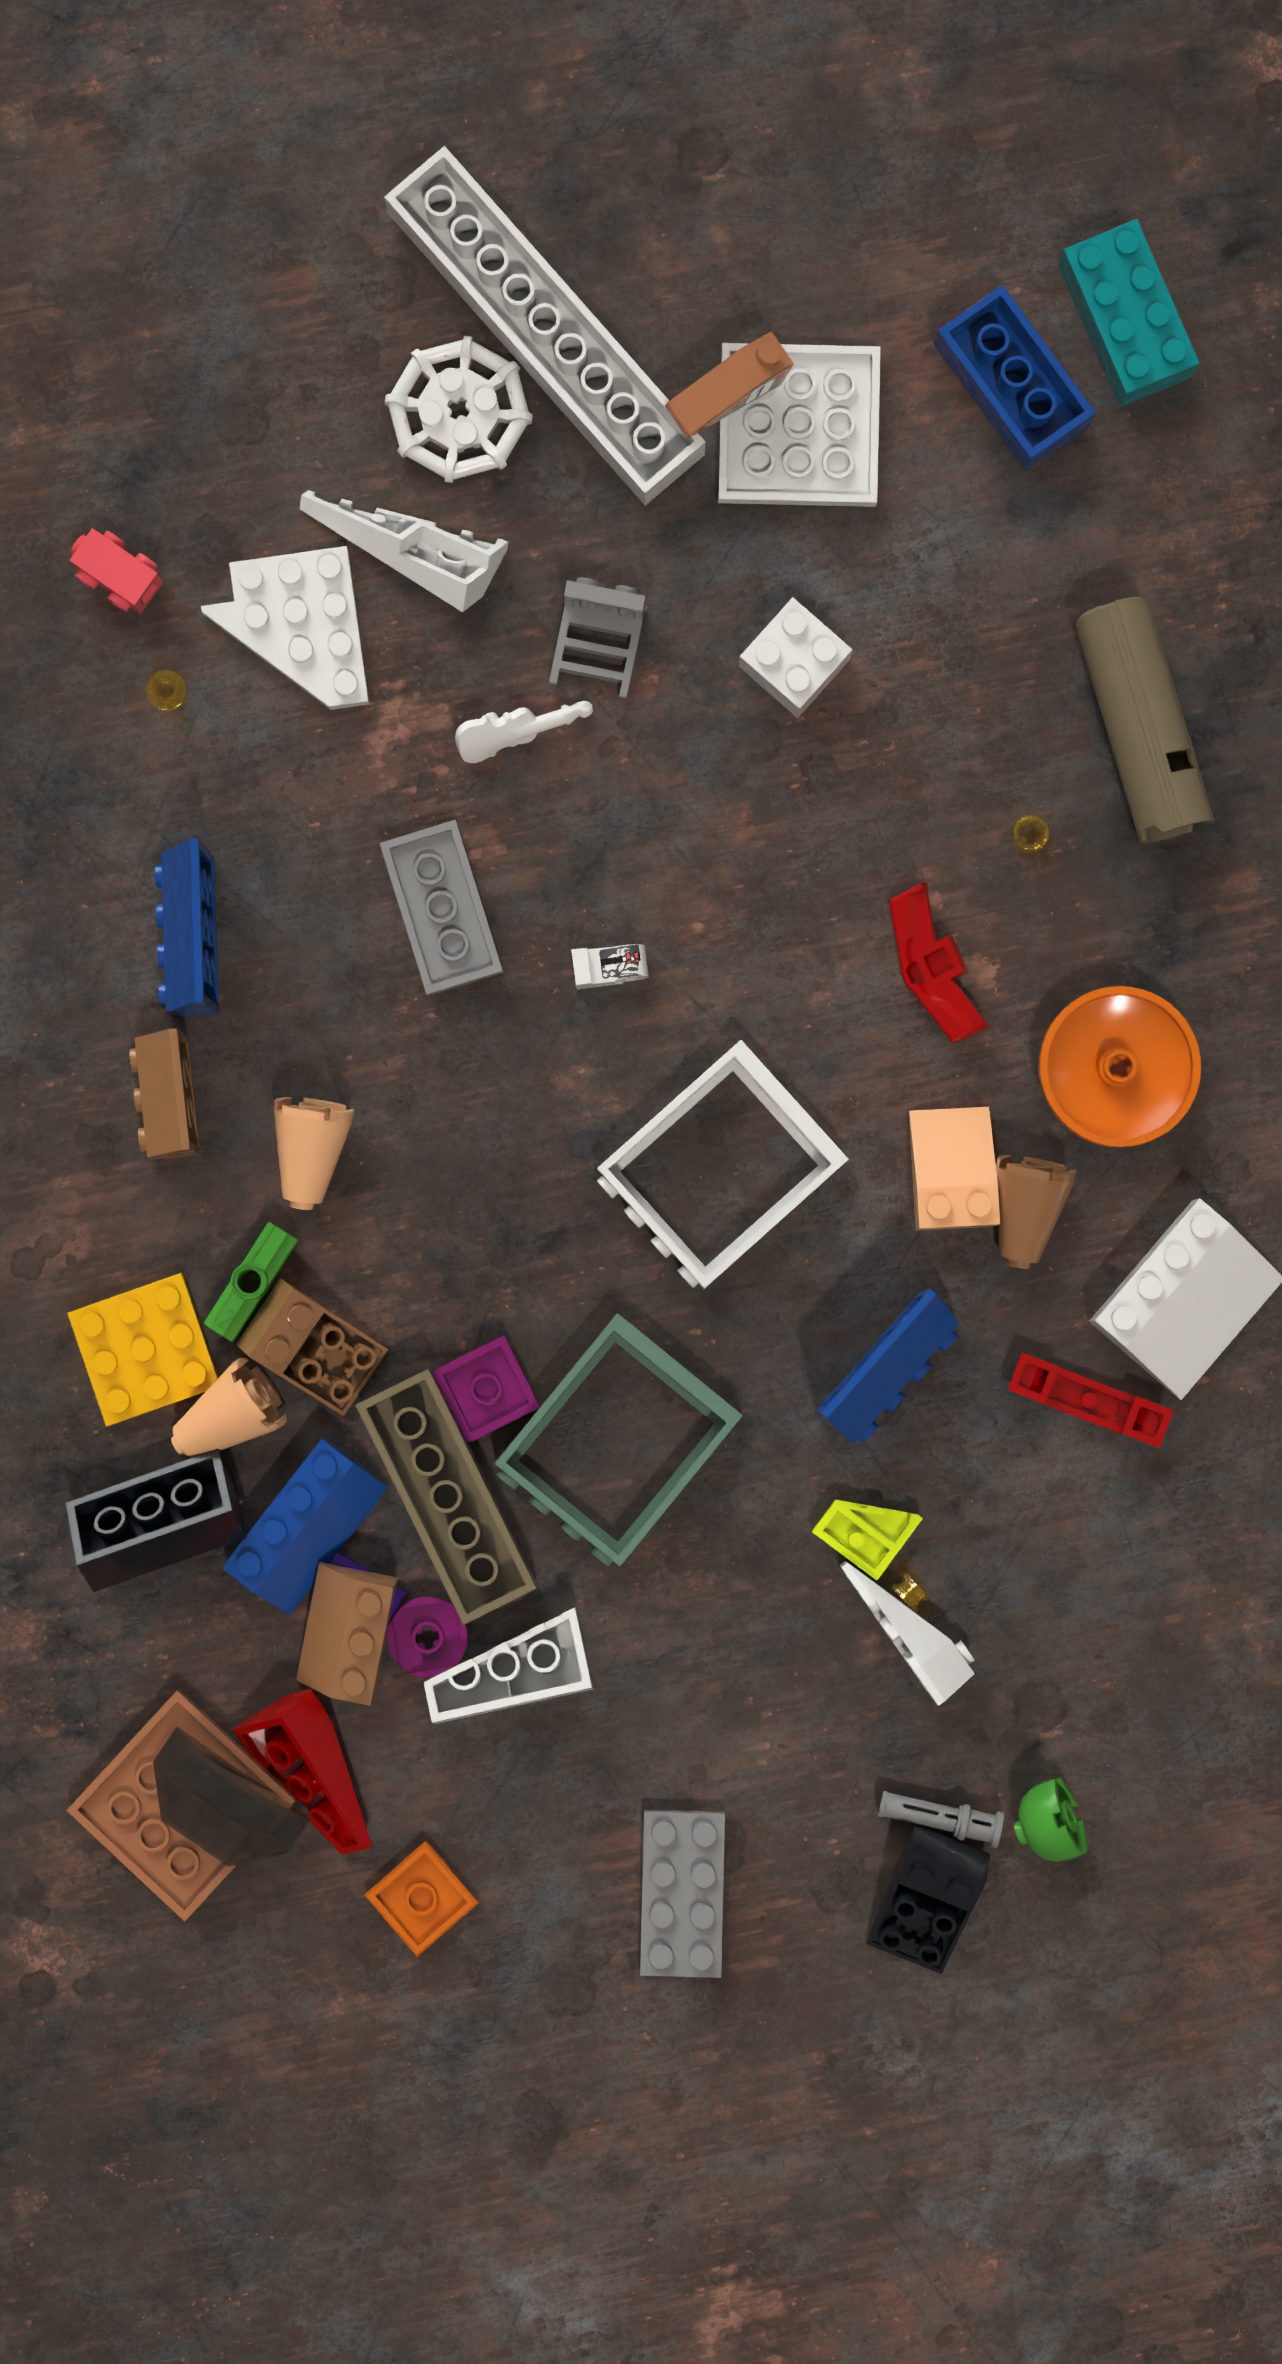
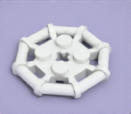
M464 336L463 340L421 351L417 348L411 352V360L392 392L385 396L384 403L389 407L399 444L397 452L401 457H409L444 477L445 482L453 483L454 479L495 468L502 470L506 467L507 458L527 425L532 424L533 414L528 410L520 381L519 365L515 361L509 362L479 345L470 336ZM460 357V368L457 369L446 368L437 374L432 364ZM472 359L493 370L496 374L490 380H487L471 371ZM422 372L429 382L419 399L409 397L408 394ZM506 385L512 408L509 410L499 409L495 393L496 390ZM460 401L465 402V408L469 411L467 417L460 415L457 419H453L451 417L452 410L449 408L452 403L458 404ZM406 411L419 412L423 430L415 435H412ZM498 423L509 424L495 447L489 439ZM428 441H431L447 450L446 460L423 448V446ZM481 447L485 455L458 462V453L464 452V449Z

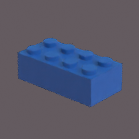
M1003 285L938 329L934 346L1025 471L1090 427L1096 412Z

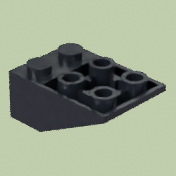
M914 1824L900 1854L866 1944L942 1974L987 1882L990 1854Z

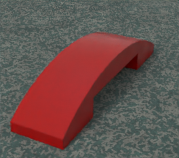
M1023 1352L1020 1354L1007 1389L1058 1411L1160 1448L1174 1412L1172 1409L1109 1387Z

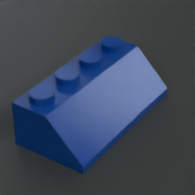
M322 1438L249 1531L247 1538L243 1539L225 1562L222 1569L254 1594L291 1615L315 1584L319 1562L329 1564L332 1562L337 1552L346 1544L389 1486L329 1439Z

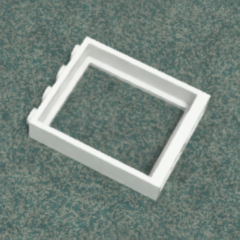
M740 1040L597 1168L598 1172L602 1175L597 1182L612 1199L617 1194L623 1198L629 1205L623 1211L638 1228H641L644 1224L648 1226L656 1235L650 1241L665 1258L671 1254L674 1255L682 1264L677 1271L692 1288L699 1283L705 1289L849 1159L745 1043ZM731 1072H734L818 1166L705 1267L625 1178L621 1171Z

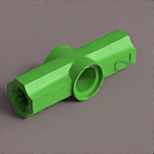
M268 1222L242 1264L233 1271L230 1283L203 1324L231 1342H234L260 1300L269 1292L271 1283L299 1240L273 1223ZM254 1270L261 1277V1285L256 1292L247 1293L241 1285V1280L246 1272Z

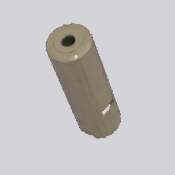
M1129 597L1095 607L1085 612L1078 618L1075 626L1140 844L1159 842L1192 832L1193 824L1213 823L1215 821L1149 600L1142 597Z

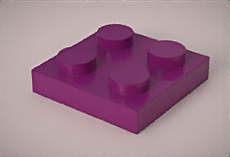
M505 1335L432 1371L467 1443L540 1408Z

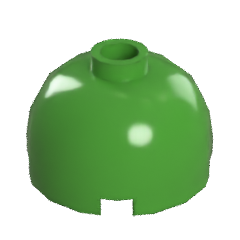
M1062 1778L1049 1779L1032 1787L1021 1800L1018 1811L1019 1821L1014 1822L1015 1832L1021 1845L1028 1844L1035 1855L1053 1862L1070 1861L1088 1852V1840L1083 1819L1077 1821L1072 1806L1078 1807L1068 1785Z

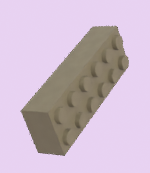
M427 1369L356 1404L355 1406L462 1624L464 1625L536 1589L538 1584L448 1405L432 1369Z

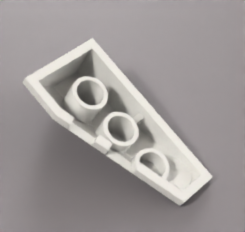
M844 1561L839 1565L938 1706L945 1702L975 1674L969 1666L975 1660L962 1641L954 1645L952 1640L850 1563Z

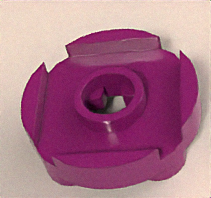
M422 1596L408 1601L395 1613L387 1631V1645L393 1660L405 1671L419 1678H433L455 1667L461 1661L469 1639L467 1623L462 1624L453 1603L435 1596ZM429 1625L432 1631H438L439 1639L434 1640L433 1648H426L424 1642L417 1641V1635L423 1632V1626Z

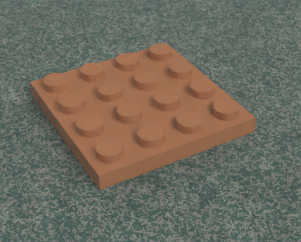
M178 1689L66 1811L185 1922L297 1799L187 1695Z

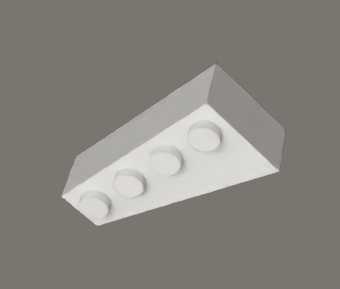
M574 1607L507 1642L493 1647L491 1650L473 1659H469L425 1681L424 1687L431 1722L438 1724L593 1690L577 1609Z

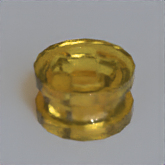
M1029 815L1022 817L1015 824L1012 833L1015 847L1026 854L1039 852L1047 843L1049 836L1048 826L1038 816ZM1026 825H1034V831L1041 833L1042 837L1041 840L1036 837L1035 844H1027L1026 837H1020L1019 831L1021 829L1025 832Z
M903 1573L901 1575V1583H893L891 1587L916 1613L919 1610V1602H927L930 1598L906 1573Z

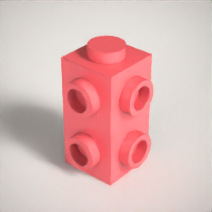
M92 528L87 536L81 535L74 543L70 552L72 557L69 561L77 570L74 576L92 590H95L97 585L109 592L110 594L107 599L122 611L127 612L129 608H132L141 614L163 584L162 579L156 572L158 565L141 553H138L136 558L124 550L126 544L107 530L102 535Z

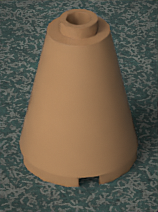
M1012 1155L998 1156L996 1164L1000 1225H998L999 1255L1007 1258L1006 1264L1011 1267L1029 1269L1031 1263H1039L1075 1183L1077 1171L1073 1169L1066 1172L1067 1166L1032 1157H1024L1021 1164L1011 1163Z

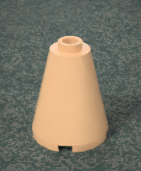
M292 1097L277 1098L274 1100L273 1109L282 1197L290 1201L289 1206L292 1208L312 1210L314 1204L323 1202L353 1122L355 1110L353 1108L346 1110V1105L326 1100L304 1098L303 1102H299L298 1105H291Z
M238 1358L174 1425V1436L171 1438V1441L179 1455L193 1458L215 1449L221 1451L276 1431L285 1425L287 1420L286 1414L280 1417L277 1407L283 1404L271 1381L259 1367L250 1370L244 1365L249 1360Z

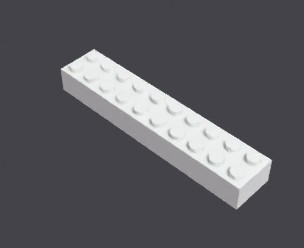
M445 146L384 196L387 212L645 506L705 455V440L698 433L687 439L665 407L669 401L668 398Z

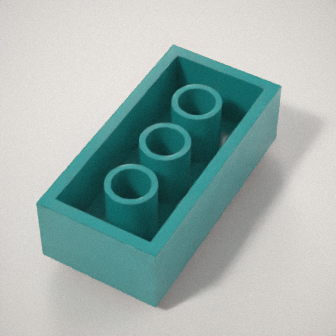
M1137 219L1063 250L1058 263L1059 269L1119 407L1193 377L1200 364Z

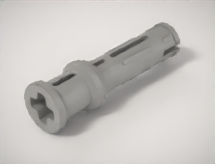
M883 1791L878 1813L879 1817L884 1816L953 1832V1836L957 1837L958 1840L963 1841L967 1837L989 1842L990 1847L993 1848L998 1847L1004 1821V1812L997 1811L995 1815L972 1810L969 1804L959 1805L958 1808L888 1793V1791Z

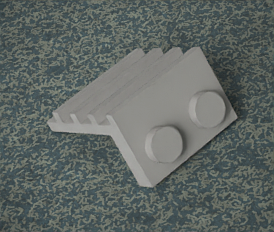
M580 577L577 578L576 582L567 580L564 592L565 606L549 684L557 685L559 673L565 672L620 683L619 698L627 699L646 609V596L639 595L638 589L629 586L617 585L614 590L600 587V582L589 578ZM569 626L630 637L629 649L567 638ZM564 648L625 660L624 673L562 661Z

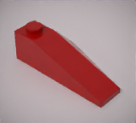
M311 1688L283 1696L232 1729L245 1751L265 1770L268 1768L284 1784L283 1787L309 1810L307 1814L308 1820L341 1855L367 1850L372 1845L333 1723L324 1710L322 1702L315 1696Z

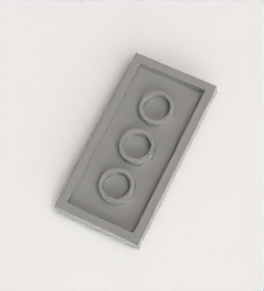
M456 819L379 843L426 995L431 996L504 973Z
M644 1810L640 1976L721 1978L725 1812Z

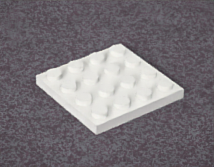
M722 343V362L739 349L748 345V343ZM781 344L794 363L782 384L720 420L718 503L876 507L878 494L880 346Z

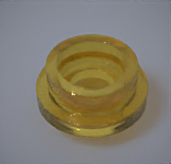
M162 670L151 676L146 686V693L149 701L156 708L173 710L183 703L187 689L184 680L179 674L170 670ZM172 685L174 687V692L170 697H162L160 695V690L163 686Z

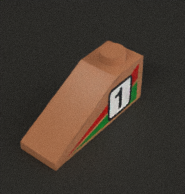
M771 331L732 354L668 401L665 407L688 439L779 387L794 363Z

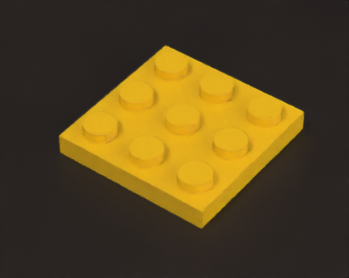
M183 1273L67 1313L106 1427L205 1393L219 1378Z

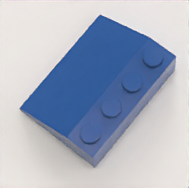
M189 839L161 853V864L155 865L156 887L162 888L163 904H157L156 920L158 928H163L164 944H158L157 947L159 968H165V983L159 984L160 1007H166V1013L171 1017L219 1015L215 858L199 839Z
M931 1289L920 1292L818 1407L815 1413L850 1444H854L858 1439L865 1443L879 1427L874 1420L881 1412L886 1409L891 1413L906 1395L901 1390L910 1379L917 1383L932 1367V1364L927 1361L937 1349L944 1353L957 1339L959 1334L954 1330L960 1322Z

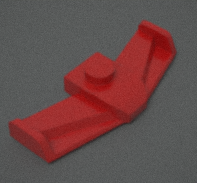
M921 882L889 899L901 965L899 971L907 989L914 993L953 1044L967 1040L989 1029L991 1026L955 982V979L969 973L953 936H946L937 941L928 895V884Z

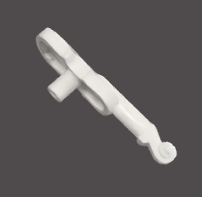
M580 701L572 706L562 705L559 710L537 717L525 707L518 708L511 713L505 712L500 718H498L495 712H489L480 719L466 721L458 727L455 735L456 746L465 762L478 763L488 757H494L499 750L505 747H515L518 744L531 742L537 733L564 724L569 725L579 716L586 718L592 714L593 707L588 701Z

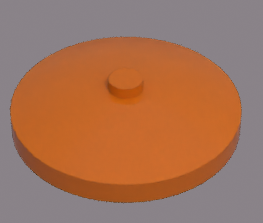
M1126 986L1106 987L1080 996L1065 1007L1053 1020L1040 1048L1038 1061L1039 1081L1048 1107L1059 1122L1070 1132L1096 1145L1115 1148L1132 1147L1150 1142L1164 1135L1185 1116L1199 1088L1201 1056L1196 1037L1190 1025L1169 1002L1152 992Z

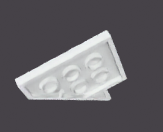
M347 546L229 562L234 601L201 606L203 615L330 710L369 705Z

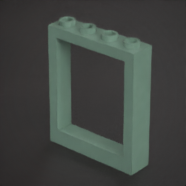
M617 1313L495 1462V1465L501 1469L496 1475L514 1490L519 1485L532 1494L528 1501L544 1515H547L550 1510L563 1520L559 1527L573 1539L578 1541L583 1536L592 1543L594 1547L590 1552L609 1567L612 1562H615L618 1566H621L743 1415ZM614 1343H617L714 1423L619 1541H616L519 1461Z

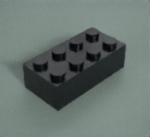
M219 1449L66 1502L76 1565L93 1592L247 1538L234 1476Z

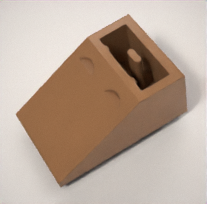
M282 1278L279 1279L235 1344L247 1356L343 1416L389 1350Z

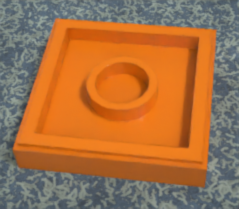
M427 1840L364 1895L417 1957L479 1903V1900Z

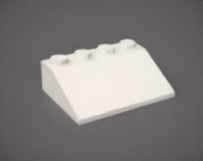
M1199 1198L1190 1202L1089 1322L1179 1400H1182L1282 1283V1275L1230 1223Z

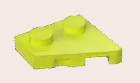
M835 1499L811 1532L877 1581L923 1518L915 1513Z

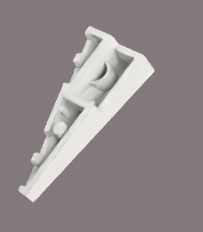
M310 490L301 495L300 510L461 612H464L483 597L507 552L508 541L498 538L495 544L475 540L471 531L462 529L459 536L437 528L436 522L381 508H376L374 514L353 509L352 501L341 499L339 505L329 503L315 497V492Z

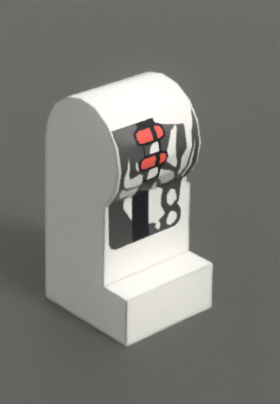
M631 944L596 949H571L577 990L623 984V982L649 977L645 945Z

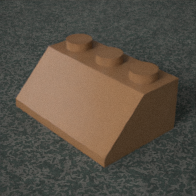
M174 1028L136 1037V1048L130 1049L129 1054L132 1072H138L140 1088H134V1102L136 1111L143 1113L144 1127L138 1128V1141L141 1152L147 1151V1158L152 1160L201 1155L188 1036L179 1029Z
M319 1562L296 1680L330 1698L371 1706L377 1691L387 1631L390 1625L399 1578Z

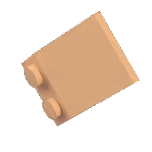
M989 1107L909 1111L915 1230L994 1227L1000 1225L998 1180Z

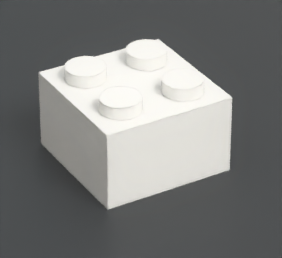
M792 597L740 655L738 667L798 718L849 662L853 649Z

